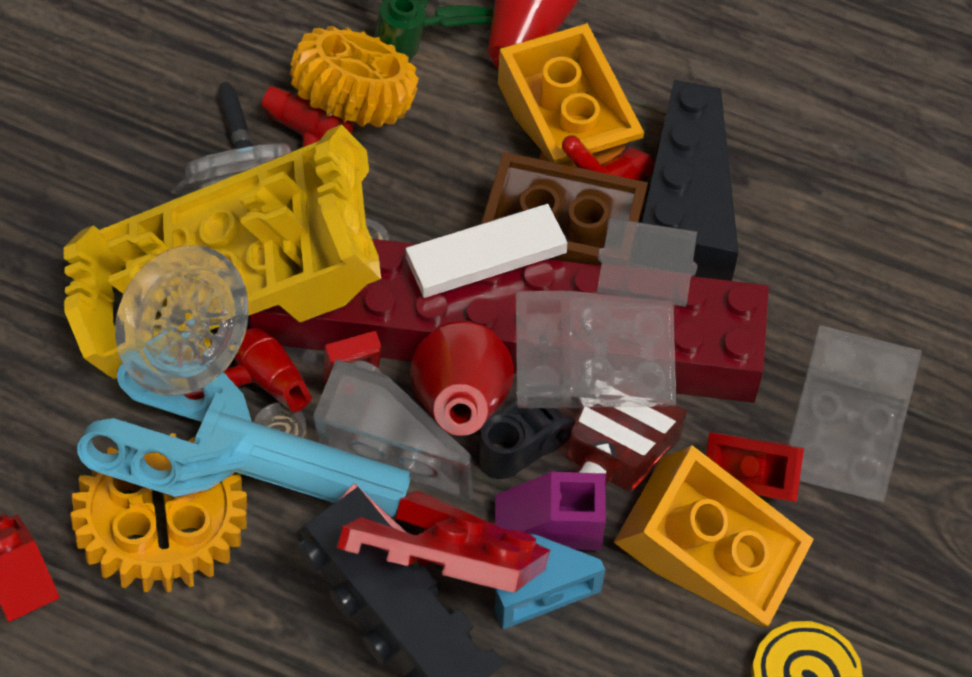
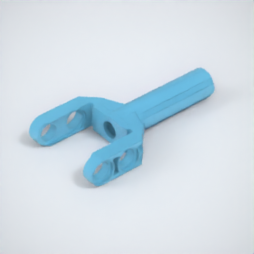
M143 348L132 350L126 354L117 371V381L120 387L134 401L201 421L202 424L194 443L112 418L94 421L87 426L77 445L78 455L88 468L98 473L175 497L209 490L235 472L333 503L337 502L355 483L393 520L396 518L401 498L406 496L411 479L409 477L410 471L251 421L244 394L225 373ZM136 365L143 366L152 372L155 381L150 384H141L131 377L129 368ZM186 381L194 382L203 389L205 397L198 400L189 399L180 392L178 384ZM95 436H106L112 439L117 444L119 452L116 454H104L98 451L92 443V438ZM152 452L160 453L170 461L172 468L165 471L156 470L146 463L144 455Z

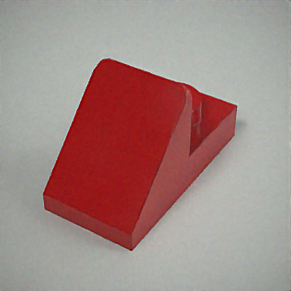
M709 432L706 456L756 495L797 502L804 448L785 442L763 441Z

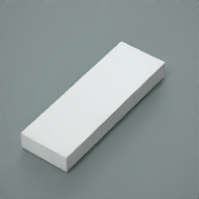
M545 204L407 247L406 259L423 297L426 298L567 253L568 243L549 204Z

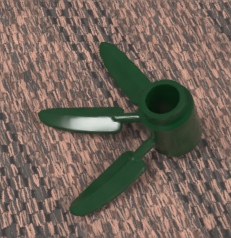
M382 0L374 38L380 37L381 42L387 45H394L397 53H402L409 57V62L419 50L423 27L433 25L453 27L492 23L494 10L474 5H453L439 7L435 10V16L426 17L424 8L429 0Z

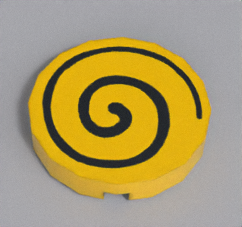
M813 621L789 622L773 629L759 644L750 670L751 677H863L861 660L850 641L835 629Z

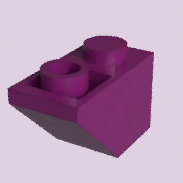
M549 472L496 494L495 525L506 530H517L527 534H535L574 550L601 551L606 524L605 473Z

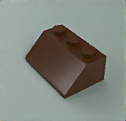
M503 152L481 224L549 204L568 243L567 253L549 258L550 260L629 269L648 183Z

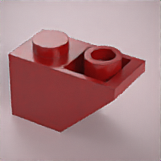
M18 513L11 517H8L7 514H0V607L8 622L60 598L37 544Z

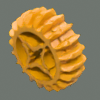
M328 26L326 30L314 28L312 33L304 34L301 42L298 43L296 50H294L290 62L292 67L289 73L292 76L291 85L298 89V96L302 99L310 100L312 108H321L326 111L328 117L334 115L342 118L344 123L349 120L356 122L360 127H364L366 123H370L375 127H381L383 123L395 124L397 119L404 118L417 92L416 85L419 79L415 75L416 67L408 62L409 57L405 54L397 53L394 45H387L380 41V37L373 38L366 35L364 31L358 33L348 27L339 30L334 26Z

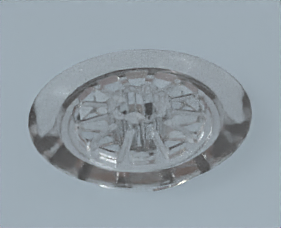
M288 144L258 145L198 158L185 165L186 178L176 184L171 193L179 195L192 193L291 153L290 146Z
M188 245L176 247L159 254L152 261L144 265L134 276L118 308L115 338L120 360L127 373L136 383L153 393L178 396L205 387L220 376L229 366L242 344L249 313L246 287L233 263L224 255L211 248ZM167 297V306L164 307L162 302ZM221 307V311L219 313H214ZM157 311H160L162 314L159 320H155ZM185 313L192 314V319L186 321ZM185 322V331L179 330V325ZM219 325L217 334L209 331L210 326ZM205 337L212 340V344L208 349L203 341Z

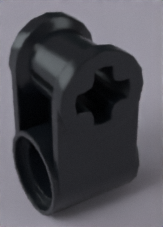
M539 385L529 389L515 402L492 415L481 427L477 455L478 465L489 477L508 479L515 476L519 471L542 456L559 449L576 431L577 422L571 416L564 417L549 400V391L544 386ZM504 443L512 448L500 449L495 447L494 444Z

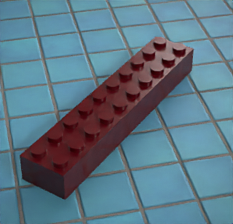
M372 239L379 256L381 279L367 284L345 306L303 322L297 321L280 305H275L250 315L251 328L263 329L282 346L325 351L326 344L376 331L381 344L380 358L412 362L416 346L423 338L425 339L430 333L437 330V327L447 322L471 321L490 328L507 346L512 355L514 374L593 384L597 380L609 386L755 403L764 370L769 285L546 259L424 298L406 259V248L417 244Z

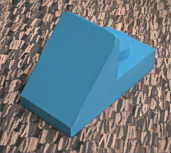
M530 534L537 539V544L551 550L544 572L515 593L496 588L494 612L502 629L504 630L600 593L605 574V567L602 561L541 536Z

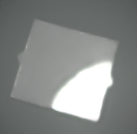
M610 218L605 248H601L598 253V260L602 262L597 292L686 306L690 278L697 271V264L693 262L697 232Z

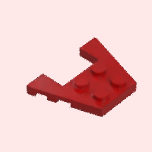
M420 491L412 492L401 498L396 518L428 530L418 535H412L360 517L342 527L337 546L339 549L359 554L361 543L388 551L387 561L409 566L419 559H424L444 566L442 575L513 593L545 571L551 551L537 544V539L530 534L517 530H506Z

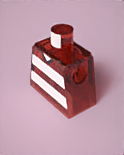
M599 367L570 436L568 458L580 466L577 473H605V486L609 481L626 491H632L657 466L661 458L666 456L682 437L687 411Z

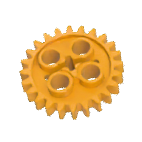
M171 433L169 435L176 438V434ZM191 438L188 442L194 443L195 438ZM112 447L107 448V454L119 452ZM152 452L144 455L146 463L156 470L165 471L172 468L170 461L160 453ZM91 469L92 476L80 475L78 478L80 492L72 494L74 511L71 512L72 528L75 531L78 549H85L88 565L101 562V573L105 579L120 571L121 587L123 588L129 586L135 577L142 579L143 591L147 593L151 589L154 580H162L165 590L172 592L174 578L181 577L189 587L194 586V572L197 570L211 578L214 576L213 559L228 564L230 562V547H240L241 530L247 527V511H245L247 510V494L242 492V477L240 474L230 475L205 491L177 497L163 493L169 542L167 549H160L158 545L152 489L101 474ZM126 491H138L132 494H124ZM188 528L197 529V531L191 533L182 532V530ZM132 535H142V536H143L142 538H139V539H128V538H127V537L132 536Z

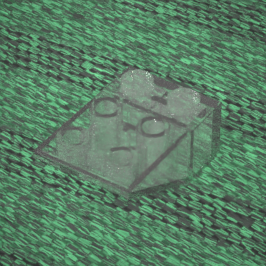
M516 291L518 408L676 406L674 304L672 301L577 291Z
M819 325L816 330L789 440L790 444L804 448L800 481L884 503L922 353L921 350Z

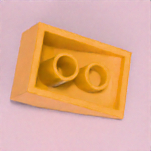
M588 23L500 49L498 85L515 120L550 162L559 164L571 160L562 150V141L569 135L578 137L591 153L643 138L644 131Z
M689 446L661 458L614 543L655 574L765 628L770 625L814 539L694 446Z

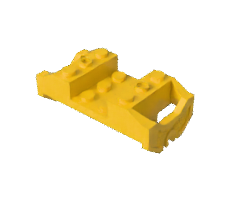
M339 125L329 129L320 141L103 229L99 230L93 225L81 230L64 247V259L71 264L65 267V274L75 280L70 283V286L65 287V293L68 297L64 301V311L83 358L111 378L116 379L117 371L126 354L135 349H150L193 363L211 356L210 330L251 314L280 305L297 321L303 322L345 306L367 284L381 279L379 256L366 226L362 181L369 172L367 150L343 125ZM112 286L132 301L133 342L122 345L113 323L114 293L112 292ZM136 365L129 368L130 374L152 373L143 366Z

